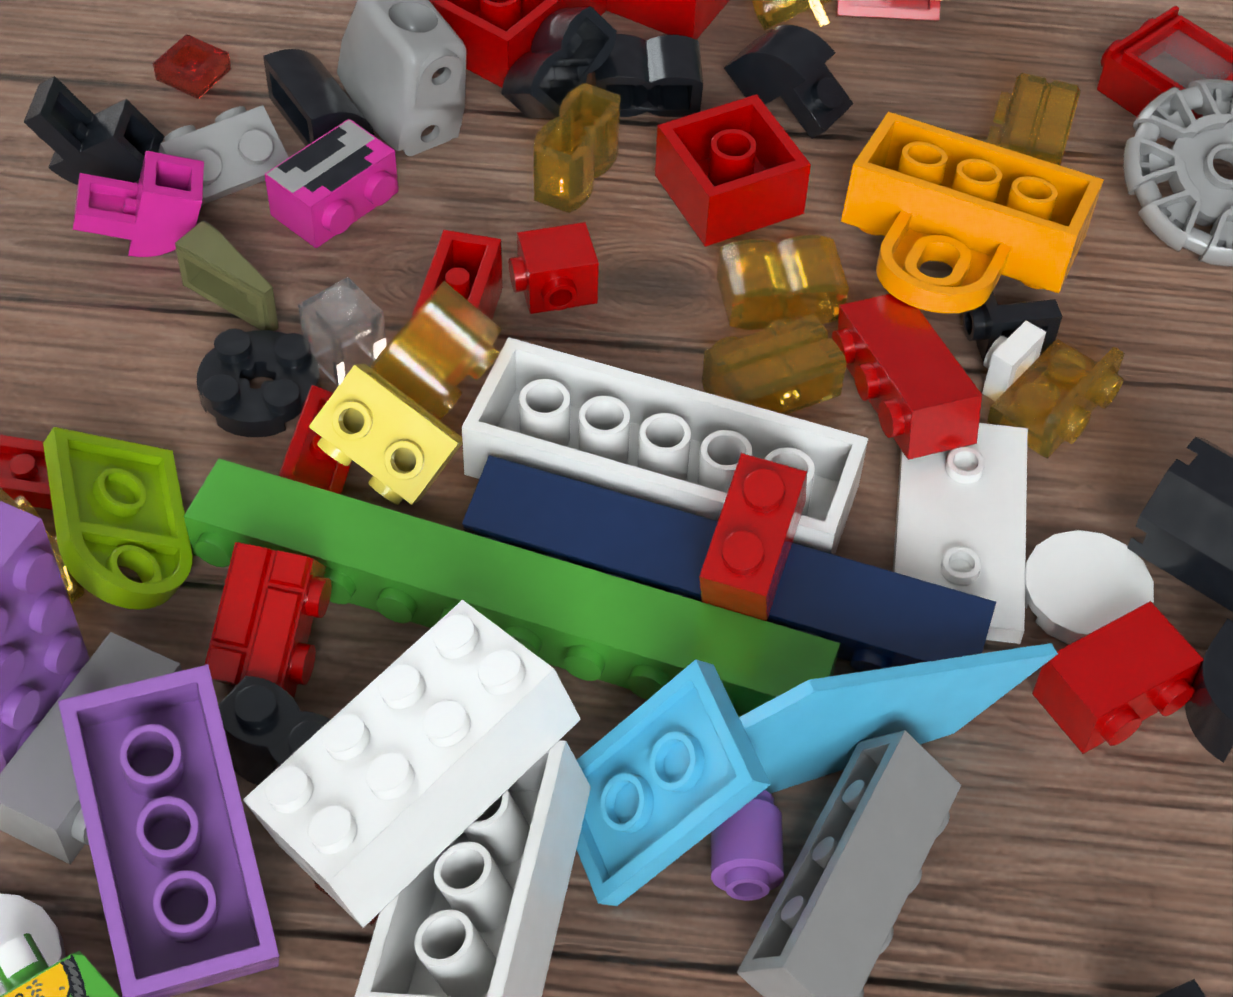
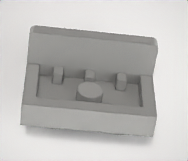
M264 105L248 111L244 106L231 108L217 116L215 119L216 123L197 130L194 125L180 127L166 135L164 138L165 142L160 144L159 153L204 161L202 205L265 181L264 174L289 158Z

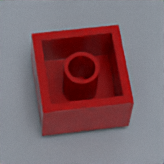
M757 94L657 125L655 176L705 247L804 214L811 164Z

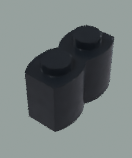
M591 6L556 10L539 26L532 42L531 51L521 56L508 71L501 94L528 118H559L565 115L579 101L585 89L587 75L597 70L609 57L616 41L617 31Z
M617 34L609 57L597 70L592 72L594 112L610 117H632L646 112L660 117H685L700 112L704 83L699 41L682 35H663L644 40L633 35Z
M245 676L218 704L234 771L256 785L262 783L331 720L317 713L300 711L296 701L286 690L269 680L254 676Z

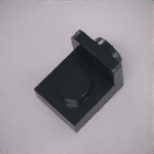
M993 291L983 305L963 313L965 335L969 341H976L983 363L992 344L1002 335L1009 338L1025 321L1046 332L1039 357L1050 356L1062 320V314L1056 299L998 305Z

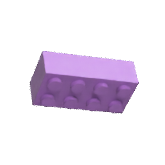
M0 501L1 773L90 659L42 519Z
M209 665L58 700L123 997H172L278 967L279 953Z

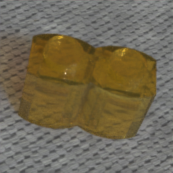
M587 83L577 86L566 95L560 106L559 117L546 123L539 130L534 140V201L571 213L580 208L589 199L594 189V179L607 172L618 156L620 95Z
M802 235L783 240L779 243L764 239H745L720 247L717 280L729 326L745 330H758L774 327L785 322L797 325H820L838 320L839 305L846 303L849 286L834 239L820 235Z
M443 281L370 365V368L441 420L463 393L456 386L467 375L477 381L495 361L500 352L493 347V344L502 329Z

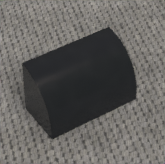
M299 49L279 50L263 56L269 98L305 146H308L347 119L352 120L375 136L371 125L316 56Z

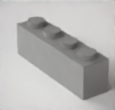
M906 730L860 741L857 744L737 971V974L763 997L864 996L863 987L878 956L887 948L894 934L893 925L907 896L917 887L921 880V867L936 837L947 826L950 818L949 810L961 787V784Z

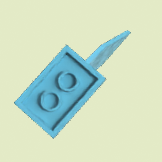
M1052 643L810 679L741 717H738L714 665L694 660L577 759L591 789L576 850L598 904L611 906L621 904L762 791L766 790L769 793H774L844 770L860 741L906 730L919 744L954 734L1058 654Z

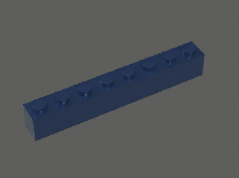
M489 455L463 519L462 526L464 531L702 602L699 576L718 521ZM792 543L767 622L840 643L837 658L850 661L853 669L863 672L982 654L996 601Z

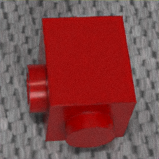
M585 222L517 232L518 257L509 258V273L513 291L515 293L524 292L530 314L598 303L599 262Z

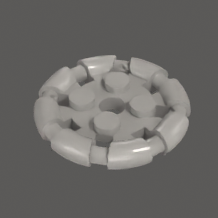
M1222 79L1195 80L1190 82L1186 89L1179 90L1173 87L1163 92L1140 112L1133 124L1136 133L1125 144L1123 155L1125 184L1128 194L1136 195L1142 207L1138 212L1139 216L1146 226L1165 244L1177 252L1183 247L1198 254V261L1233 267V180L1221 177L1213 166L1214 159H1222L1233 165V81ZM1191 110H1194L1197 114H1202L1203 117L1196 120ZM1162 137L1174 144L1170 149L1156 143V141ZM1168 180L1174 194L1163 197L1157 184ZM1194 223L1200 226L1213 225L1210 234L1193 226Z

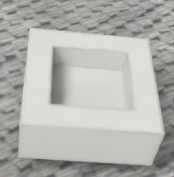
M1025 321L1009 338L1003 335L1000 336L992 344L984 359L983 365L988 368L982 394L1003 405L1035 372L1046 332Z

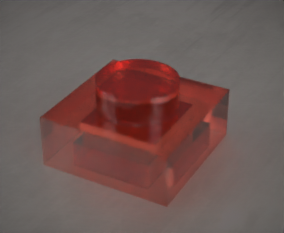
M188 34L183 36L153 62L157 81L197 99L231 70L228 52Z

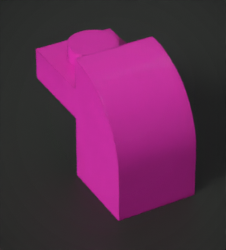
M146 151L139 183L80 173L76 191L73 230L129 239L128 256L152 257L175 250V242L197 224L202 205L204 161Z

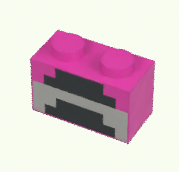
M347 119L264 174L271 216L314 248H318L335 235L343 233L355 221L377 206L385 204L393 195L399 192L395 150L350 119Z

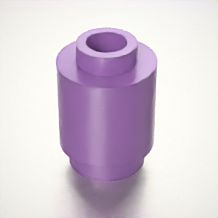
M766 790L762 791L711 832V880L718 888L726 891L730 897L738 900L749 901L763 898L770 890L778 887L784 879L782 813L774 805L772 794Z

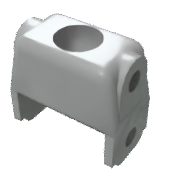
M357 0L342 38L337 74L354 105L365 117L372 129L396 151L403 150L407 156L416 155L451 141L453 138H458L465 109L466 46L462 39L429 0ZM435 71H438L440 75L436 78H432ZM435 125L431 133L421 136L427 127Z

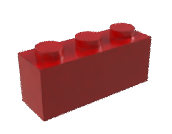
M891 294L839 305L838 330L833 331L831 336L834 357L840 366L845 365L855 379L856 389L860 398L863 401L870 402L879 416L884 434L888 438H894L906 458L910 460L977 444L982 394L919 308L910 306Z

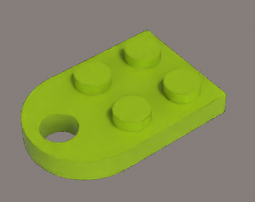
M53 427L43 445L60 556L66 568L83 588L97 598L112 605L140 610L164 604L180 588L192 567V549L184 520L185 512L173 450ZM118 566H124L133 570L141 578L142 583L128 579Z

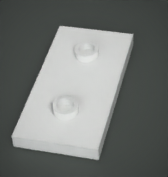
M979 423L977 444L910 460L906 458L901 450L893 572L996 601L986 640L1020 644L1024 634L1028 428Z

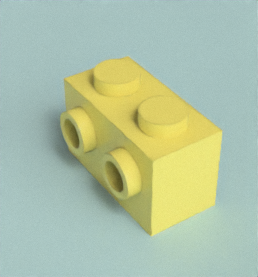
M356 364L352 367L309 425L312 430L321 436L317 445L327 455L345 466H348L352 460L373 475L368 484L384 498L397 505L403 499L411 505L421 500L463 444L462 437L366 364Z

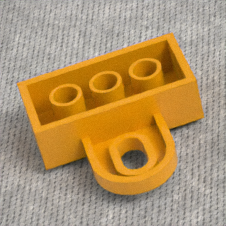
M888 112L853 164L841 222L859 227L860 230L870 235L885 236L878 256L876 273L882 286L891 295L910 306L937 313H962L983 305L991 295L1001 275L1019 280L1030 288L1046 289L1059 294L1086 237L1104 179ZM927 261H939L951 266L953 271L947 277L934 278L919 271V268Z

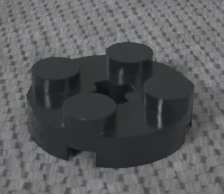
M240 329L223 331L215 338V348L206 354L197 372V388L200 402L205 412L208 411L216 417L217 425L226 432L244 437H267L286 431L285 422L295 419L301 413L311 386L315 385L321 388L319 366L311 352L310 343L306 337L297 333L286 334L272 330L245 332ZM259 377L273 380L264 381L259 389L250 388L249 383L250 380Z

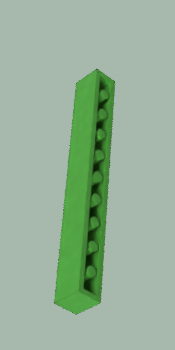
M218 458L184 515L193 555L199 556L210 565L216 567L229 566L235 542L308 556L326 566L324 577L330 578L332 583L330 602L336 604L351 603L380 612L384 617L394 622H413L432 628L460 601L464 600L547 664L565 669L573 676L582 680H601L630 689L637 696L647 700L694 660L714 665L738 717L807 680L834 675L840 646L838 642Z

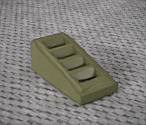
M201 221L175 242L183 286L260 330L276 331L279 328L273 287L215 227L206 221Z

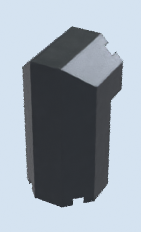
M1195 437L1186 448L1198 455L1189 465L1176 459L1170 466L1137 521L1136 527L1146 532V536L1131 537L1127 549L1233 612V455L1204 438Z

